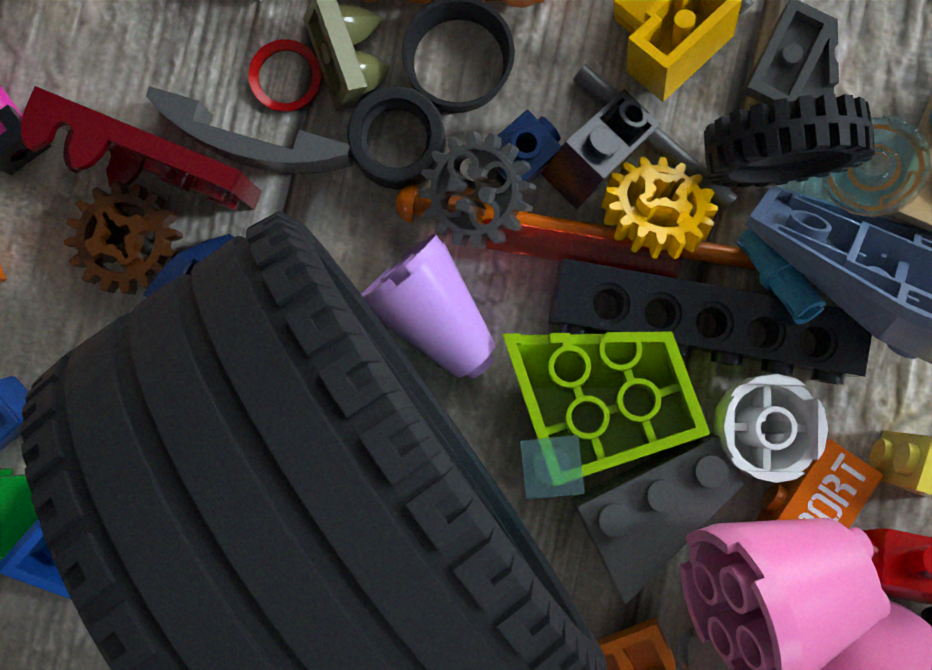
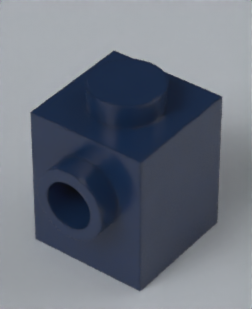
M529 109L497 135L501 137V148L510 143L519 149L514 162L523 160L530 164L531 169L522 176V180L529 183L541 175L562 147L558 143L561 137L552 123L543 116L537 119ZM504 169L496 172L498 174L496 180L501 186L505 184L507 179Z

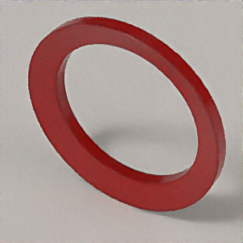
M280 39L264 45L257 51L249 66L248 79L253 94L265 107L278 112H293L304 108L316 97L322 82V71L317 57L306 45L295 40ZM282 51H291L303 56L309 62L313 73L312 84L308 92L299 100L291 103H280L267 97L262 91L259 81L260 70L264 62L273 54Z

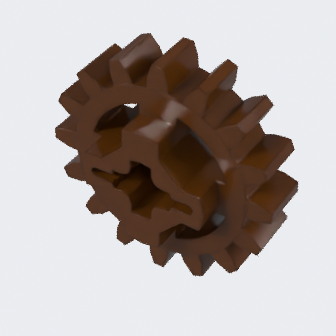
M113 182L111 195L96 187L92 189L95 199L94 203L90 205L78 200L76 205L83 215L80 219L67 218L66 224L77 230L76 236L64 240V245L78 250V254L73 256L69 263L77 268H87L82 276L85 282L92 284L100 282V290L115 293L120 288L123 294L136 295L137 283L147 289L154 280L153 275L159 274L166 266L165 262L167 259H173L179 254L178 251L171 248V244L173 241L182 239L183 233L169 227L170 224L177 220L178 216L170 209L162 210L166 202L164 198L156 193L148 196V189L139 184H134L129 192L127 186L120 182ZM122 207H137L146 214L140 215L137 213L130 217L129 214L123 211ZM124 229L130 231L125 237L123 235ZM125 242L126 246L124 248L119 247V244ZM118 261L120 266L126 268L127 272H113L103 264Z

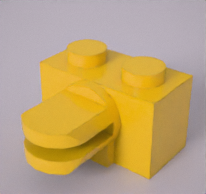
M613 0L614 20L632 34L628 37L626 72L664 102L734 36L742 0Z

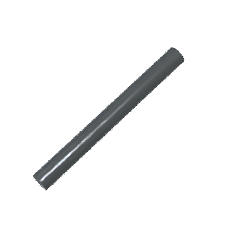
M587 64L573 78L579 86L603 107L619 94L616 89ZM659 127L645 141L658 155L666 157L667 162L674 169L680 163L686 164L684 174L689 177L700 174L703 179L699 188L713 189L714 195L711 201L721 210L725 211L737 198V195L727 186H722V184L716 185L712 181L710 182L707 169Z

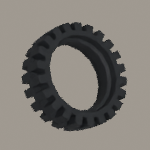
M822 94L814 99L813 95H803L794 101H788L787 98L774 100V104L771 105L755 104L750 106L749 111L739 109L729 113L730 117H719L714 120L715 123L709 124L706 130H704L708 179L713 184H722V186L727 187L737 185V187H748L755 184V187H762L770 183L782 185L794 180L797 182L807 181L810 177L822 178L830 176L831 172L841 173L849 170L848 167H858L863 162L871 160L872 156L875 155L874 131L868 101L865 102L864 98H854L853 95L847 94L838 97L835 94Z

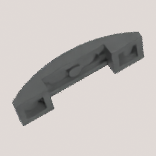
M151 86L148 87L146 97L163 115L194 141L231 161L265 171L287 174L324 173L353 165L354 159L350 153L349 144L299 130L293 149H289L210 126L213 115L199 100Z

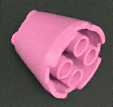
M830 518L716 523L692 531L685 538L690 547L689 562L680 565V576L690 617L702 644L712 641L714 648L730 670H820L873 627L878 620L890 614L889 599L881 589L877 571L871 560L873 557L872 543L866 533L860 528L853 527L847 529L841 523Z

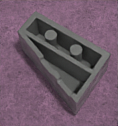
M710 432L709 435L674 446L571 498V501L615 590L625 604H627L687 543L686 536L692 531L701 529L745 484V481L739 469L732 465L723 451L719 436Z

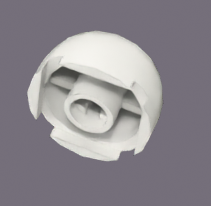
M780 374L750 377L727 390L716 406L712 425L714 435L719 436L721 447L732 465L747 477L774 483L794 480L805 474V472L801 471L806 469L812 460H818L824 452L828 434L825 409L819 399H813L809 391L802 387L806 385L798 379Z

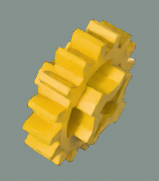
M645 156L640 157L636 168L632 164L625 162L622 164L619 174L612 173L601 202V208L607 210L603 221L605 225H618L614 235L616 240H622L626 237L633 240L631 251L636 253L642 246L649 248L651 258L657 259L661 250H667L669 255L676 259L679 258L683 247L693 253L696 251L700 241H705L715 223L712 220L718 211V206L710 203L714 191L707 188L700 189L699 185L703 177L700 174L691 177L684 174L686 170V164L680 163L673 169L668 167L666 157H660L657 165H651Z

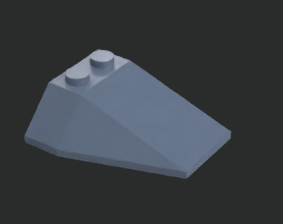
M772 185L749 216L746 226L875 338L886 343L893 352L905 358H920L932 364V233Z

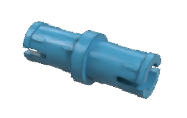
M749 228L739 236L737 246L745 253L760 273L759 282L767 291L775 293L796 324L806 323L824 310L823 306H826V302L812 288L803 274Z

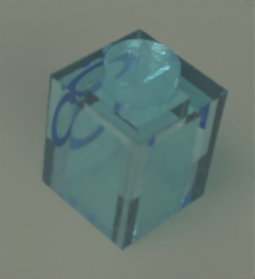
M578 435L520 441L526 500L585 494Z

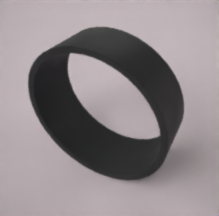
M436 0L430 3L412 19L402 44L403 65L411 83L419 93L429 98L435 107L450 112L472 111L490 102L507 81L515 56L514 40L508 24L493 7L480 0ZM467 20L477 23L487 29L498 42L503 57V71L499 83L489 93L471 101L450 102L431 95L420 86L414 69L417 47L428 31L443 22Z

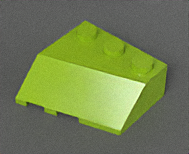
M672 332L550 333V335L502 333L554 486L710 434Z

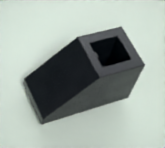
M624 89L565 141L541 175L573 207L578 209L610 178L612 173H615L661 124Z

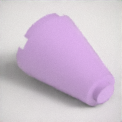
M434 233L402 256L404 259L394 267L386 269L361 295L385 326L456 378L468 375L471 379H474L485 372L494 362L491 354L496 344L444 241H441Z

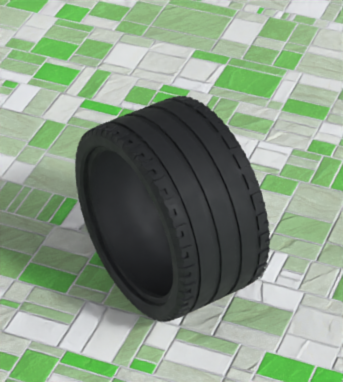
M277 211L251 225L246 230V238L242 236L234 237L195 264L191 275L183 274L176 277L137 304L132 313H126L78 345L76 349L66 353L39 376L31 385V390L27 392L25 397L26 404L22 408L24 421L20 427V433L24 442L21 444V450L26 464L24 470L32 493L31 500L66 590L83 624L111 670H607L604 653L576 604L498 485L390 332L319 240L304 224L281 211Z

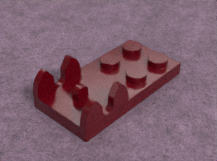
M37 86L34 87L25 107L21 121V137L28 149L34 152L39 151L53 141L57 130L61 127L68 132L63 148L64 162L66 167L76 174L95 165L107 150L110 151L111 158L106 168L110 188H112L113 182H120L125 186H129L136 180L142 169H145L159 176L163 182L189 192L192 186L193 190L206 195L207 199L232 211H236L239 204L255 210L262 191L236 168Z

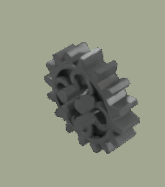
M468 131L466 145L457 138H448L450 152L444 154L434 150L431 155L438 164L436 169H423L421 173L426 179L431 180L430 188L419 191V197L431 199L432 206L423 213L424 217L440 219L441 221L438 223L435 232L442 236H447L453 232L452 244L457 246H465L469 239H471L473 248H486L488 236L496 244L506 242L503 229L509 228L514 231H520L523 227L516 218L518 212H532L533 209L530 204L523 201L525 193L536 190L535 184L522 180V176L531 169L530 164L523 160L514 162L519 149L510 143L501 148V137L492 133L488 134L484 143L481 134L474 131ZM470 158L472 161V165L469 164L467 170L471 179L486 184L495 182L498 176L496 172L502 169L505 170L507 179L502 187L491 188L484 186L478 191L480 201L462 198L456 203L455 208L457 210L454 212L450 210L448 203L453 194L470 195L476 191L474 181L465 178L461 174L460 166L465 159ZM482 202L491 205L494 209V218L489 224H485L481 217L484 216L486 207Z

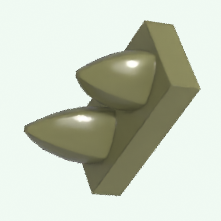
M311 0L303 20L335 110L352 108L356 105L362 94L374 90L382 83L389 70V64L380 58L365 52L355 51L353 47L354 44L360 43L377 29L382 21V17L362 7L338 4L337 0Z

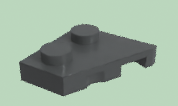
M789 0L785 4L742 93L766 105L774 104V100L787 98L788 101H794L803 95H813L814 99L822 94H834V87L839 83V63L835 58V47L838 44V19L799 0Z

